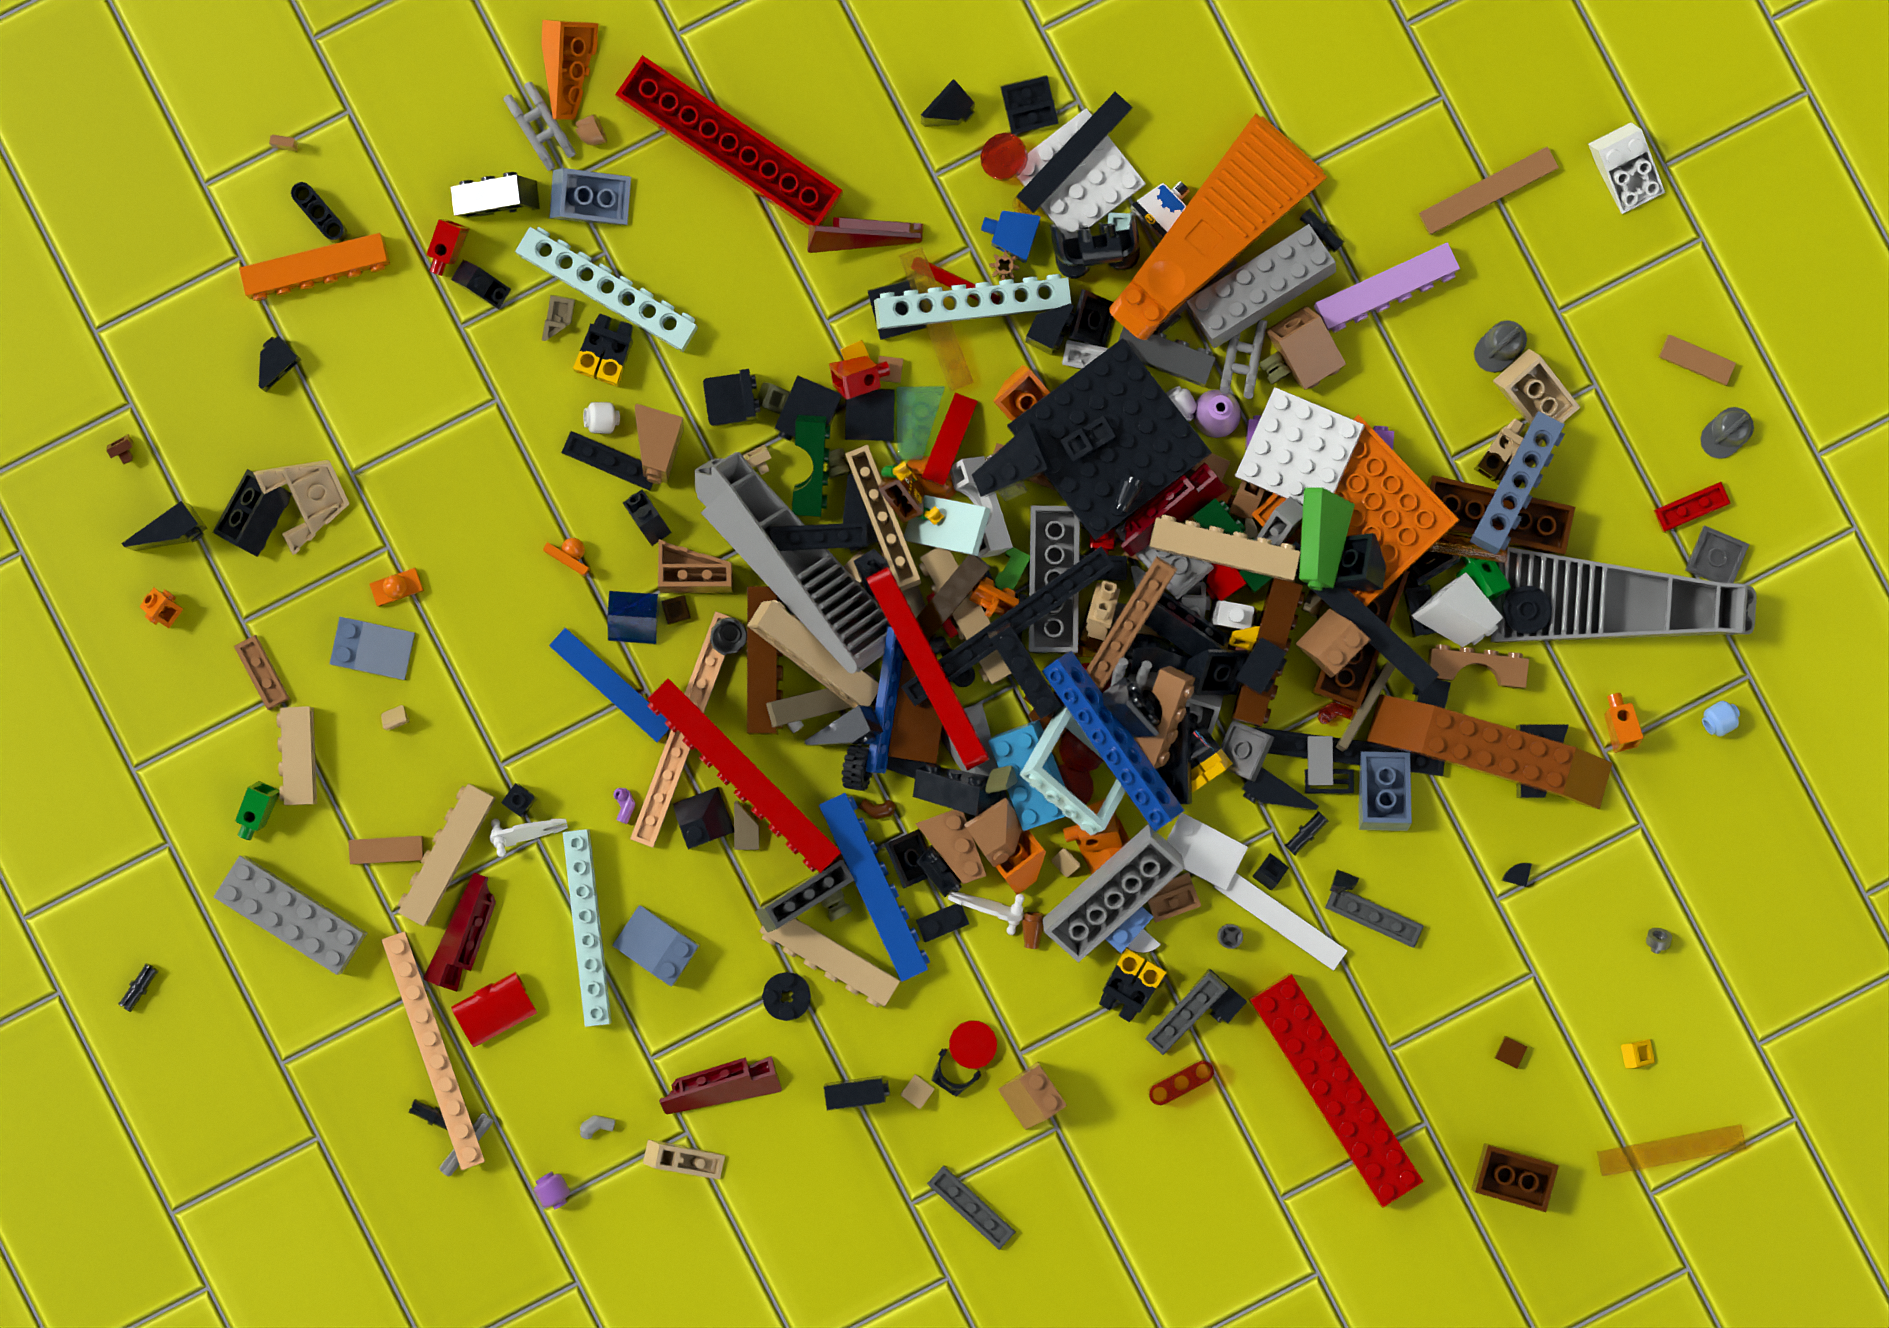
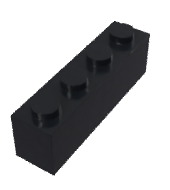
M1163 592L1144 622L1146 626L1157 632L1158 635L1166 638L1192 657L1205 650H1228L1231 636L1166 592Z
M1006 620L988 631L987 634L1039 718L1042 719L1062 707L1010 622Z

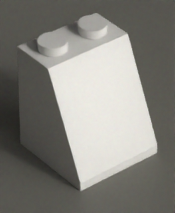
M1467 573L1441 588L1412 615L1417 621L1461 647L1471 642L1475 645L1485 635L1487 637L1498 629L1496 624L1503 618Z

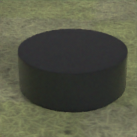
M971 667L952 681L958 687H968L975 679V671Z

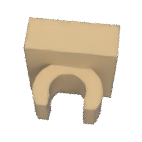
M765 444L743 455L751 467L757 466L761 475L769 471L765 461L770 459L771 456Z

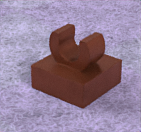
M128 434L107 445L106 451L110 458L118 455L122 463L126 464L132 461L133 456L129 449L133 447L134 442Z

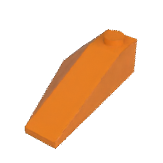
M542 20L541 45L553 119L575 120L583 95L582 85L584 78L589 76L590 72L588 65L591 56L595 55L597 50L598 23Z

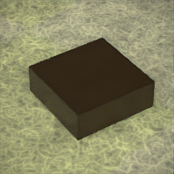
M685 595L661 601L668 625L691 619Z

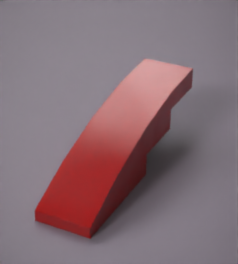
M958 393L954 394L921 479L942 487L945 486L978 401Z

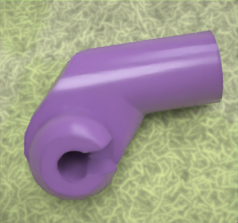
M617 788L613 795L617 799L621 810L616 820L628 824L635 808V801L629 790Z

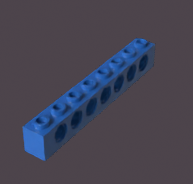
M1072 650L1041 671L1154 832L1185 811L1132 735L1104 706L1101 691Z

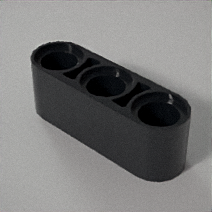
M305 182L296 183L291 189V197L330 242L335 244L343 242L347 237V229L310 185ZM301 190H309L307 199H298V194ZM322 207L325 209V213L321 218H314V211L317 208ZM340 226V233L337 236L332 237L329 235L331 227Z

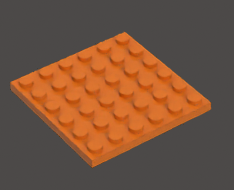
M1358 414L1353 420L1364 424V428L1334 494L1355 504L1347 536L1368 533L1376 534L1386 564L1383 589L1365 592L1348 589L1367 607L1457 524L1459 519ZM1273 494L1251 515L1264 527L1273 511L1286 498ZM1302 523L1285 542L1286 544L1293 545L1296 541L1301 546Z

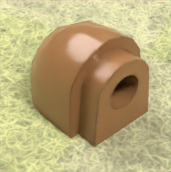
M596 114L576 122L577 129L575 130L580 139L586 144L596 146L607 142L606 134Z

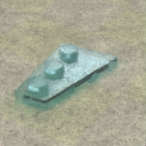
M945 386L897 387L898 460H922Z

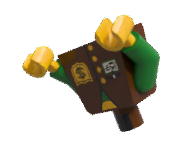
M905 462L899 465L892 464L883 467L881 470L883 479L878 490L903 523L918 517L924 520L929 519L932 524L936 525L944 517L936 506L932 509L924 507V488L914 475L912 468Z

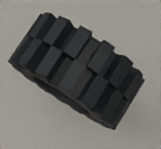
M851 745L847 749V755L844 757L845 763L842 766L844 767L842 771L844 788L859 791L867 790L871 782L870 778H872V773L866 772L868 747Z

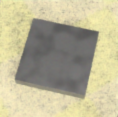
M1704 525L1685 571L1708 581L1734 583L1749 544Z
M1232 720L1220 746L1233 763L1226 770L1255 782L1274 737Z

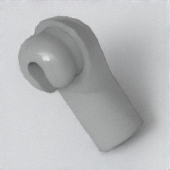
M597 1115L592 1116L581 1124L580 1135L584 1139H590L593 1133L599 1129L613 1132L615 1119Z

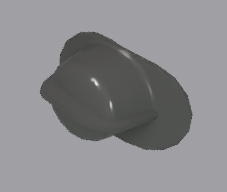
M1506 320L1497 323L1476 344L1474 351L1475 361L1485 371L1498 372L1503 370L1525 349L1527 343L1526 332L1522 326L1513 321Z
M1731 407L1722 411L1702 431L1700 439L1705 453L1718 459L1726 458L1733 454L1752 436L1754 430L1753 419L1748 412L1738 407Z

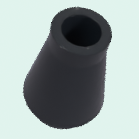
M1126 474L1125 478L1121 479L1114 507L1127 512L1142 492L1143 488L1141 487L1144 482Z

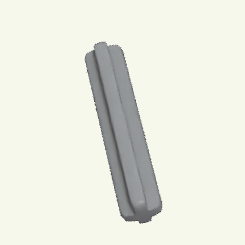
M484 1113L472 1125L478 1141L493 1123L492 1118ZM454 1149L439 1167L440 1171L446 1176H451L460 1165Z

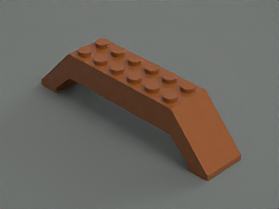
M1379 694L1366 741L1378 745L1416 753L1555 794L1595 809H1600L1613 764L1610 761L1573 746L1434 705Z

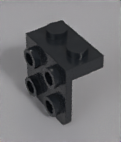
M749 369L739 370L740 373L704 379L703 387L708 421L711 426L757 420L756 413L761 411L759 398L754 399L753 389H757L755 374L751 375Z

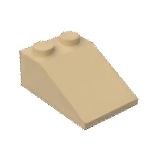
M1530 349L1493 380L1507 400L1529 424H1531L1538 411L1563 423L1580 408L1542 357Z

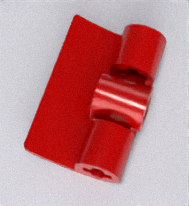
M516 971L495 983L488 984L474 992L473 995L451 1006L454 1016L472 1047L482 1044L537 1014V1010L525 992L526 988Z

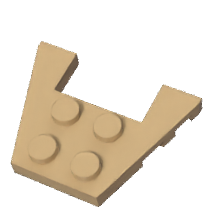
M329 460L254 472V476L264 494L287 483L305 522L282 533L293 555L300 550V547L307 540L310 541L324 524L327 525L349 505V501Z

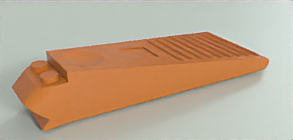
M1255 113L1129 285L1110 306L1109 311L1111 315L1135 337L1147 340L1169 316L1325 181L1327 176L1323 173L1324 170L1268 120Z

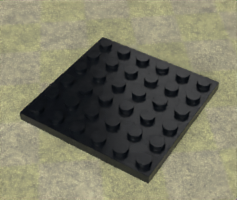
M1123 338L1007 425L1013 436L1020 432L1028 423L1035 425L1053 468L1044 472V476L1095 542L1212 454ZM1105 416L1116 433L1117 438L1073 462L1061 440L1078 429L1084 428L1100 417ZM1126 474L1144 482L1141 487L1143 488L1142 492L1127 512L1114 507L1121 479H1124Z

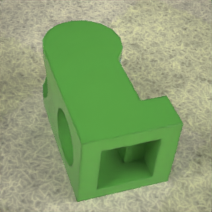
M1015 547L1006 551L1005 555L1010 560L1004 571L996 576L995 585L997 589L1002 591L1003 588L1011 590L1015 588L1030 560V555Z

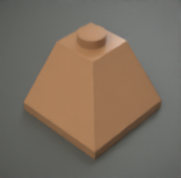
M1006 798L964 824L993 867L1004 863L1009 857L1014 855L1022 826L1015 810Z

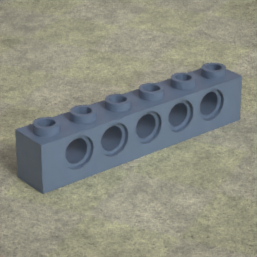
M1540 411L1537 412L1470 540L1471 543L1494 555L1500 549H1506L1511 539L1507 535L1511 528L1515 530L1522 518L1518 514L1522 507L1526 509L1533 496L1529 492L1532 487H1538L1543 477L1540 471L1543 466L1548 467L1554 456L1550 452L1554 445L1558 447L1565 435L1561 431L1565 424ZM1535 439H1543L1546 442V447L1538 446ZM1525 459L1533 460L1536 467H1528L1525 464ZM1514 480H1521L1525 488H1517L1514 485ZM1503 501H1511L1514 509L1509 510L1505 508ZM1492 522H1500L1503 525V530H1496Z

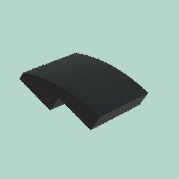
M1047 75L1000 86L1011 134L1059 124Z
M914 278L867 290L876 326L874 300L880 298L882 293L894 292L895 296H904V291L917 290ZM920 302V303H919V308H920V310L923 312L922 306H921V302ZM897 303L895 311L899 315H905L907 308L905 304ZM927 325L878 329L880 340L924 329L927 328Z
M877 389L846 399L845 440L894 441L895 389Z

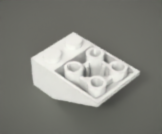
M1629 123L1588 144L1596 166L1622 214L1665 193L1643 131L1633 123Z

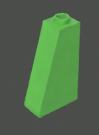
M1305 487L1299 574V579L1308 583L1309 588L1319 591L1323 588H1333L1355 505L1323 487Z

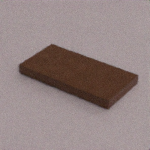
M903 660L888 756L936 764L942 722L929 698L914 706L901 686L916 676L911 663Z

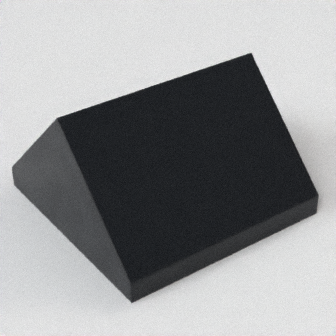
M1082 289L1068 340L1105 348L1113 316L1109 311L1113 302Z
M1441 537L1407 569V571H1410L1408 577L1414 587H1417L1461 560L1446 540Z
M920 829L884 844L903 888L928 878L916 863L928 849Z

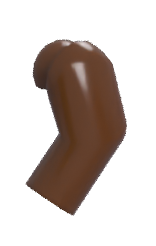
M865 798L858 808L872 818L879 820L892 816L896 809V804L892 800H886L883 804L874 805Z

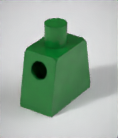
M1469 549L1460 554L1466 567L1456 573V578L1467 573L1490 602L1511 588L1491 556L1478 559L1474 549Z
M261 781L247 788L235 822L241 824L238 832L239 837L251 840L255 831L265 827L280 795L279 789Z

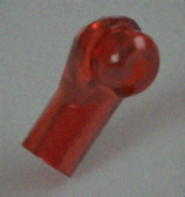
M1331 702L1319 710L1317 714L1318 720L1322 724L1330 723L1337 716L1350 720L1354 708Z

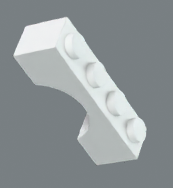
M984 456L961 459L953 464L950 470V476L956 491L962 492L969 497L974 505L991 509L978 553L980 558L997 556L1013 547L996 493L988 497H980L972 474L986 462Z

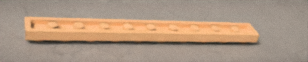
M716 611L685 691V695L703 713L726 656L717 652L710 641L712 627L718 620L729 617ZM672 730L670 731L630 838L653 848L690 752V748L682 741L685 736L679 730L676 733Z
M404 931L384 938L382 943L461 1170L484 1163L485 1160L406 933Z

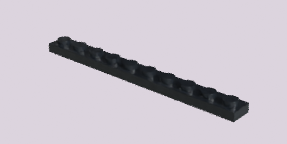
M1102 546L940 658L938 661L949 682L996 650L987 634L988 631L1008 620L1018 635L1115 567ZM917 675L901 686L914 706L928 698Z

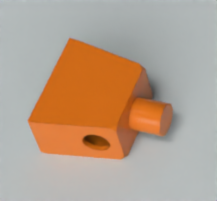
M1621 693L1607 696L1610 708L1605 713V720L1614 753L1637 748L1644 738L1633 704H1624ZM1618 717H1622L1624 721L1619 720Z
M1105 799L1087 807L1097 815ZM1116 811L1105 830L1093 835L1082 830L1077 823L1074 826L1063 828L1066 842L1080 839L1083 850L1086 852L1123 846Z

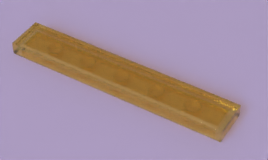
M923 247L899 255L912 290H918V293L922 294L928 293L929 288L937 287ZM921 300L919 308L922 312L928 313L931 305L928 301ZM951 321L925 324L950 392L974 383Z
M1737 1124L1597 1151L1601 1176H1607L1746 1149L1742 1125Z

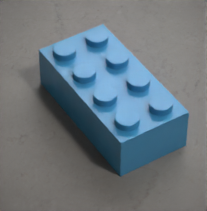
M1040 720L1002 732L988 740L998 767L1009 765L1014 767L1018 782L1007 790L1023 831L1065 817L1056 805L1047 801L1042 793L1030 786V783L1020 775L1044 733ZM1051 751L1042 768L1065 787Z

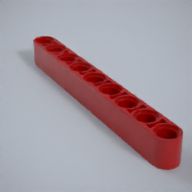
M887 567L867 577L869 586L965 768L970 770L990 760L890 568Z

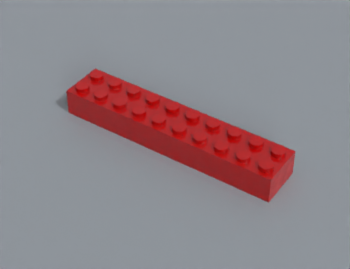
M643 55L615 94L619 102L808 229L809 225L822 226L843 196L841 188Z
M669 678L647 698L650 701L647 706L657 716L662 713L668 719L665 724L674 733L679 730L685 736L682 741L691 750L696 748L702 754L699 758L709 768L713 765L719 771L716 775L726 786L731 783L736 788L734 794L743 803L748 800L753 805L751 811L760 820L765 817L771 823L768 828L778 838L783 835L788 840L785 844L795 855L800 852L805 857L802 862L812 872L817 869L821 873L841 853Z
M1288 973L1249 998L1248 1000L1378 1204L1384 1208L1423 1183V1179L1293 975Z

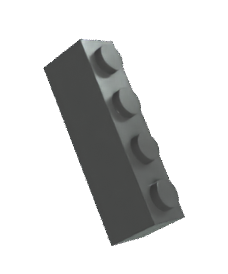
M1123 327L1119 340L1123 338L1143 365L1201 387L1206 385L1216 358L1211 356V351L1203 348L1194 350L1189 348V343L1179 339L1173 342L1166 339L1167 335L1161 334L1158 331H1155L1147 340H1141Z
M841 859L827 866L821 873L817 872L755 911L767 933L774 931L854 881V878Z

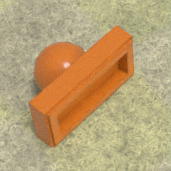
M578 538L566 539L562 543L561 550L548 542L543 548L545 553L584 577L591 570L577 561L583 557L585 552V546Z
M416 568L369 583L377 607L424 591Z

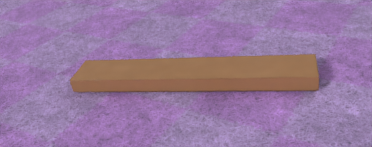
M1547 146L1420 212L1419 216L1429 235L1557 170L1559 167Z
M1157 556L1086 669V672L1101 692L1112 676L1119 659L1125 655L1177 571V568Z

